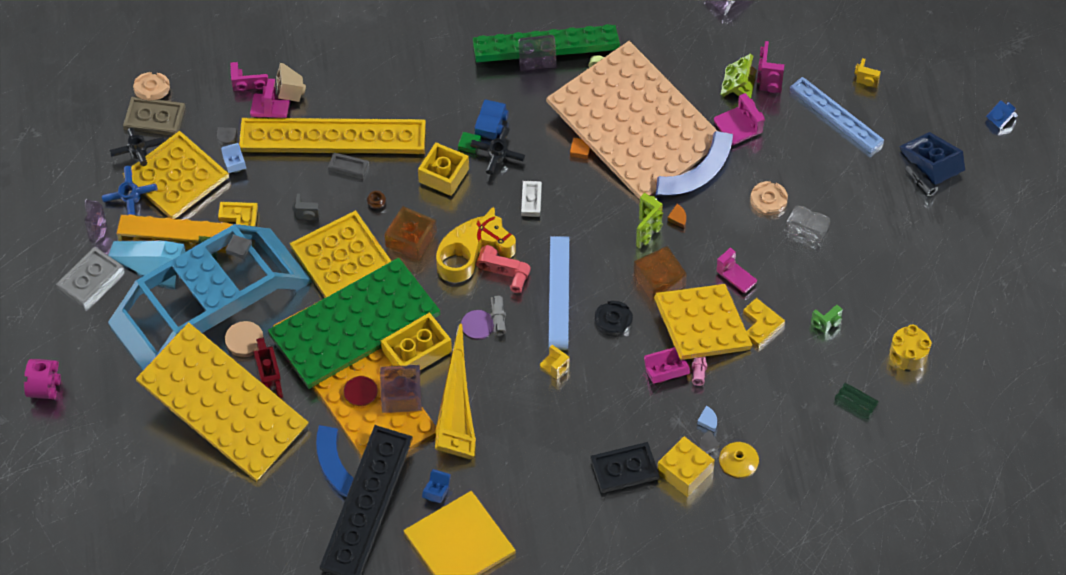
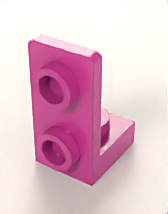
M238 62L230 63L233 91L263 89V86H267L268 74L243 76V71L239 69Z
M730 247L717 259L716 272L743 293H746L757 283V279L736 264V251Z

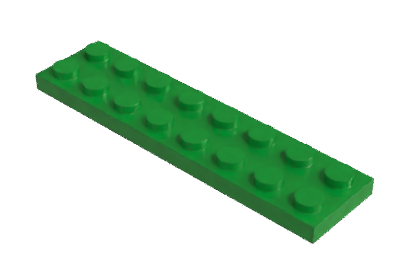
M610 24L597 27L587 26L585 28L551 29L541 32H516L507 35L497 34L495 36L482 35L473 37L476 62L609 51L620 47L616 25Z

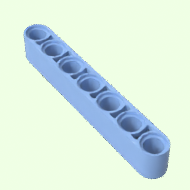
M550 236L549 347L554 345L559 350H568L569 237Z

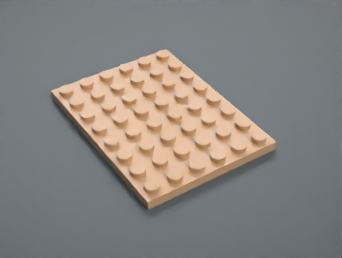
M630 41L594 64L546 99V102L639 199L643 193L649 196L656 194L658 176L682 175L705 159L712 144L713 133L717 131Z

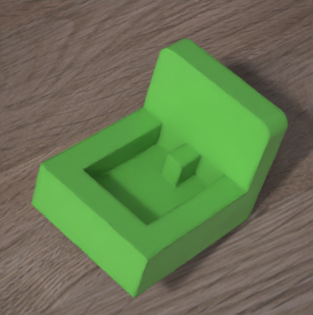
M836 305L825 315H822L815 309L812 312L811 321L816 328L826 333L833 326L839 325L842 320L843 309Z

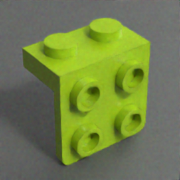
M643 193L640 197L639 219L642 222L637 227L636 247L639 249L643 245H647L651 240V236L655 232H659L663 225V204L654 196H649L646 193Z

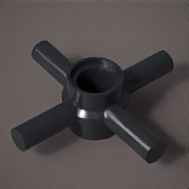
M503 127L499 139L492 140L490 144L476 140L471 141L470 147L488 152L490 162L486 173L489 175L493 174L496 164L503 162L506 157L522 162L525 160L524 154L508 150L505 142L510 131L508 127Z
M129 128L127 130L129 135L128 145L111 149L109 152L111 157L130 153L131 158L138 159L141 166H146L148 164L145 157L147 155V148L161 145L165 140L164 137L145 141L142 135L135 133L134 128Z

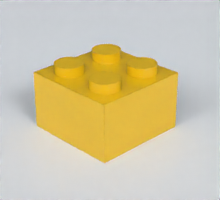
M435 142L418 168L419 183L452 196L469 170V156Z
M684 436L658 461L657 469L663 479L688 497L714 471L715 459Z

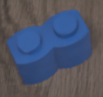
M485 99L475 124V135L491 140L497 139L504 127L502 125L503 121H507L509 110H506V104Z

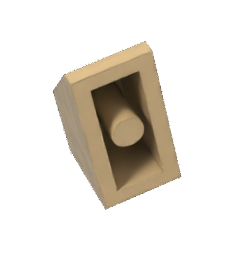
M280 63L276 76L278 98L299 102L301 95L305 94L306 85L303 84V77L284 63Z

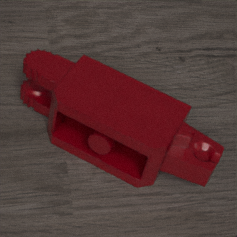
M264 337L256 339L258 349L253 350L259 381L271 391L276 390L277 396L283 398L281 377L273 346L266 347Z

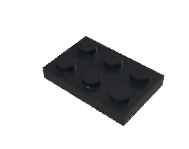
M648 442L590 456L601 493L658 480L660 477Z

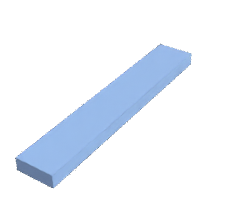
M801 77L790 86L789 91L869 153H873L884 143L882 137L804 77Z

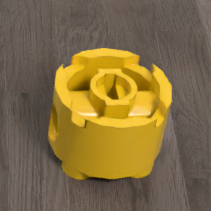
M914 324L901 328L893 336L890 347V359L895 366L903 370L914 371L922 368L927 362L932 342L927 333Z

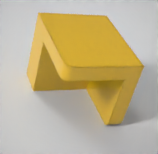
M551 345L549 347V355L540 363V368L557 380L569 368L570 357L554 345Z

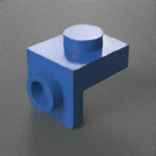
M1000 100L986 117L999 129H1002L1012 117L1016 118L1018 115L1014 112L1016 108L1009 102L1005 104Z
M432 469L430 480L423 490L422 498L441 503L449 491L451 475Z

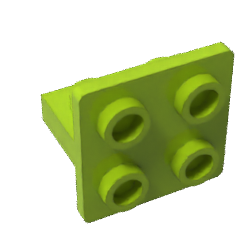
M749 54L726 67L721 90L722 96H726L731 92L738 96L746 93L751 99L757 69L751 66L753 55Z

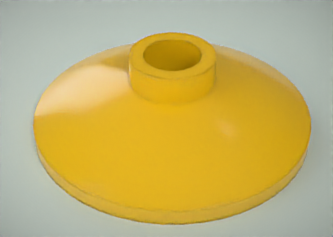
M733 442L721 450L719 464L722 470L729 476L744 478L756 471L759 464V456L751 445L743 442Z

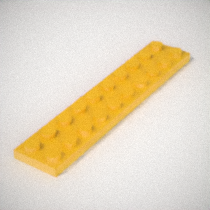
M242 118L239 145L241 152L424 154L426 120Z

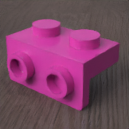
M675 347L644 356L646 373L653 384L690 374L685 359L680 360Z

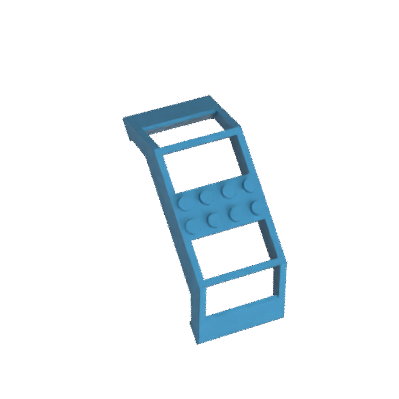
M234 224L136 280L110 318L108 324L141 369L144 370L188 323L186 322L178 327L150 291V289L178 274L206 310L188 321L201 333L277 289H294L298 291L312 283V279L270 228ZM233 235L254 239L282 273L272 272L251 245L248 251L267 276L239 291L211 254L227 246ZM143 293L172 329V333L159 352L155 350L128 314V311Z

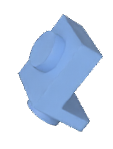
M239 143L221 148L228 173H237L246 169Z

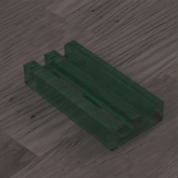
M846 382L834 399L868 419L879 404L878 400ZM842 395H844V396H846L847 398L853 400V402H851L850 400L844 398ZM859 405H862L863 407L869 409V411H867L866 409L860 407Z

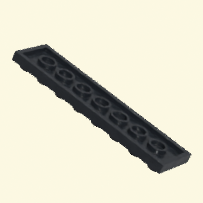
M374 425L319 566L320 570L335 575L362 574L413 440L412 436Z

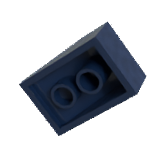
M931 132L900 146V150L909 161L915 163L923 173H926L928 175L927 178L935 185L965 171L963 151Z

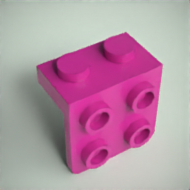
M765 41V46H761L760 49L761 58L759 59L757 83H760L759 91L781 93L785 64L766 63L769 41Z
M746 93L739 96L738 107L714 117V123L720 132L733 134L732 145L763 132L764 115L757 110L753 99H750Z

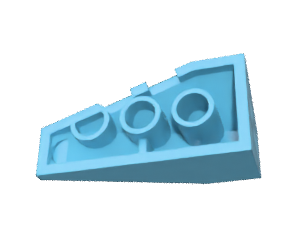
M113 241L108 256L123 265V267L131 268L143 277V275L145 276L185 253L184 244L169 241ZM178 274L159 285L176 288L179 279Z

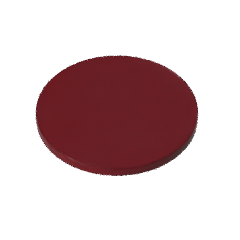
M366 376L354 377L344 387L346 400L355 406L370 404L375 400L378 393L376 383Z

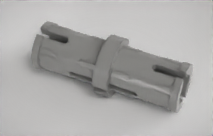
M494 296V298H491V319H493L494 334L500 336L506 333V312L503 309V297Z

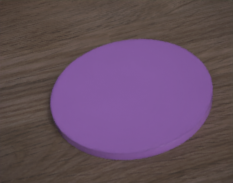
M474 310L467 313L461 321L463 333L472 339L486 338L494 329L491 315L482 310Z

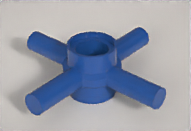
M125 166V182L119 186L118 192L102 195L103 202L122 199L127 203V214L135 215L134 204L140 200L141 194L157 191V185L154 183L138 187L132 181L131 166Z

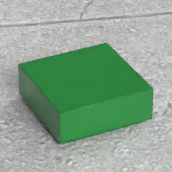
M463 132L458 144V150L476 154L477 148L470 147L471 141L476 140L480 142L481 136Z

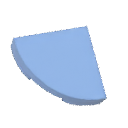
M706 406L697 424L715 432L717 428L716 414L711 408Z

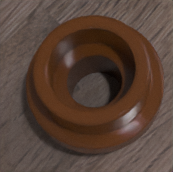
M372 191L367 197V203L371 208L378 209L385 205L386 197L380 191Z

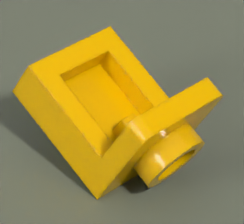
M862 58L861 63L857 64L855 68L856 82L877 88L881 71L865 67L866 59Z

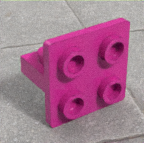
M268 79L267 86H263V94H254L250 111L251 117H287L290 100L278 98L275 79Z

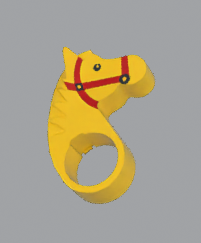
M494 207L485 216L471 219L457 226L443 238L436 253L437 272L442 279L457 283L470 278L474 273L481 248L486 245L496 249L501 257L511 258L516 253V238L502 227V218L495 216ZM454 254L456 256L463 255L469 261L466 265L458 268L448 267L443 264L446 258L454 256Z

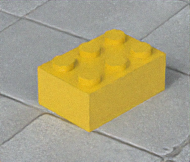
M429 312L381 340V348L401 378L405 380L451 353L452 343L451 338Z

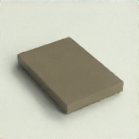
M131 97L123 129L134 128L135 131L173 136L180 129L186 108L185 103L144 100L138 97Z

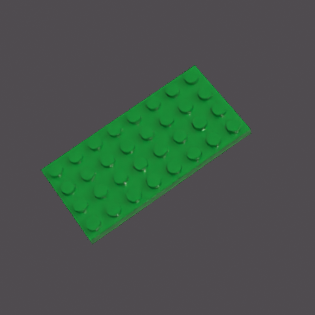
M398 257L268 329V334L307 388L310 389L381 349V340L429 312L436 318L441 315V311Z

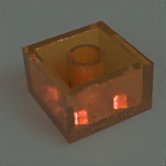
M402 206L384 234L386 247L419 261L437 234L436 220Z
M668 246L634 261V275L652 302L655 301L654 296L656 293L675 291L686 286L687 273Z

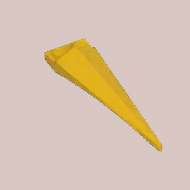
M459 324L435 429V449L471 460L475 454L476 438L466 381L462 324Z

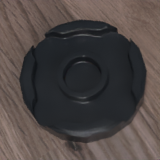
M611 300L597 308L594 322L601 333L607 336H620L631 328L633 314L625 303Z

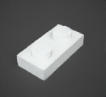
M523 181L521 216L540 217L542 182Z

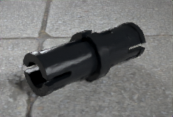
M915 163L909 164L905 171L914 179V183L920 186L928 196L935 194L937 187L927 178L928 175L923 173Z

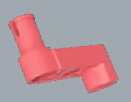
M486 245L482 247L476 263L477 267L485 271L514 277L510 290L514 293H521L531 269L530 265L518 260L497 256L498 252L492 246Z

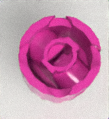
M28 360L25 370L27 382H24L26 397L56 399V385H60L61 374L57 373L59 367L57 360Z

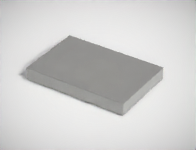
M94 247L56 284V287L83 307H86L124 268L123 265Z

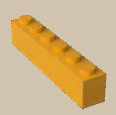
M131 214L121 215L117 237L118 241L175 242L184 244L185 250H190L233 224L191 221L189 219L155 218L152 216L143 217ZM227 246L216 252L226 253Z

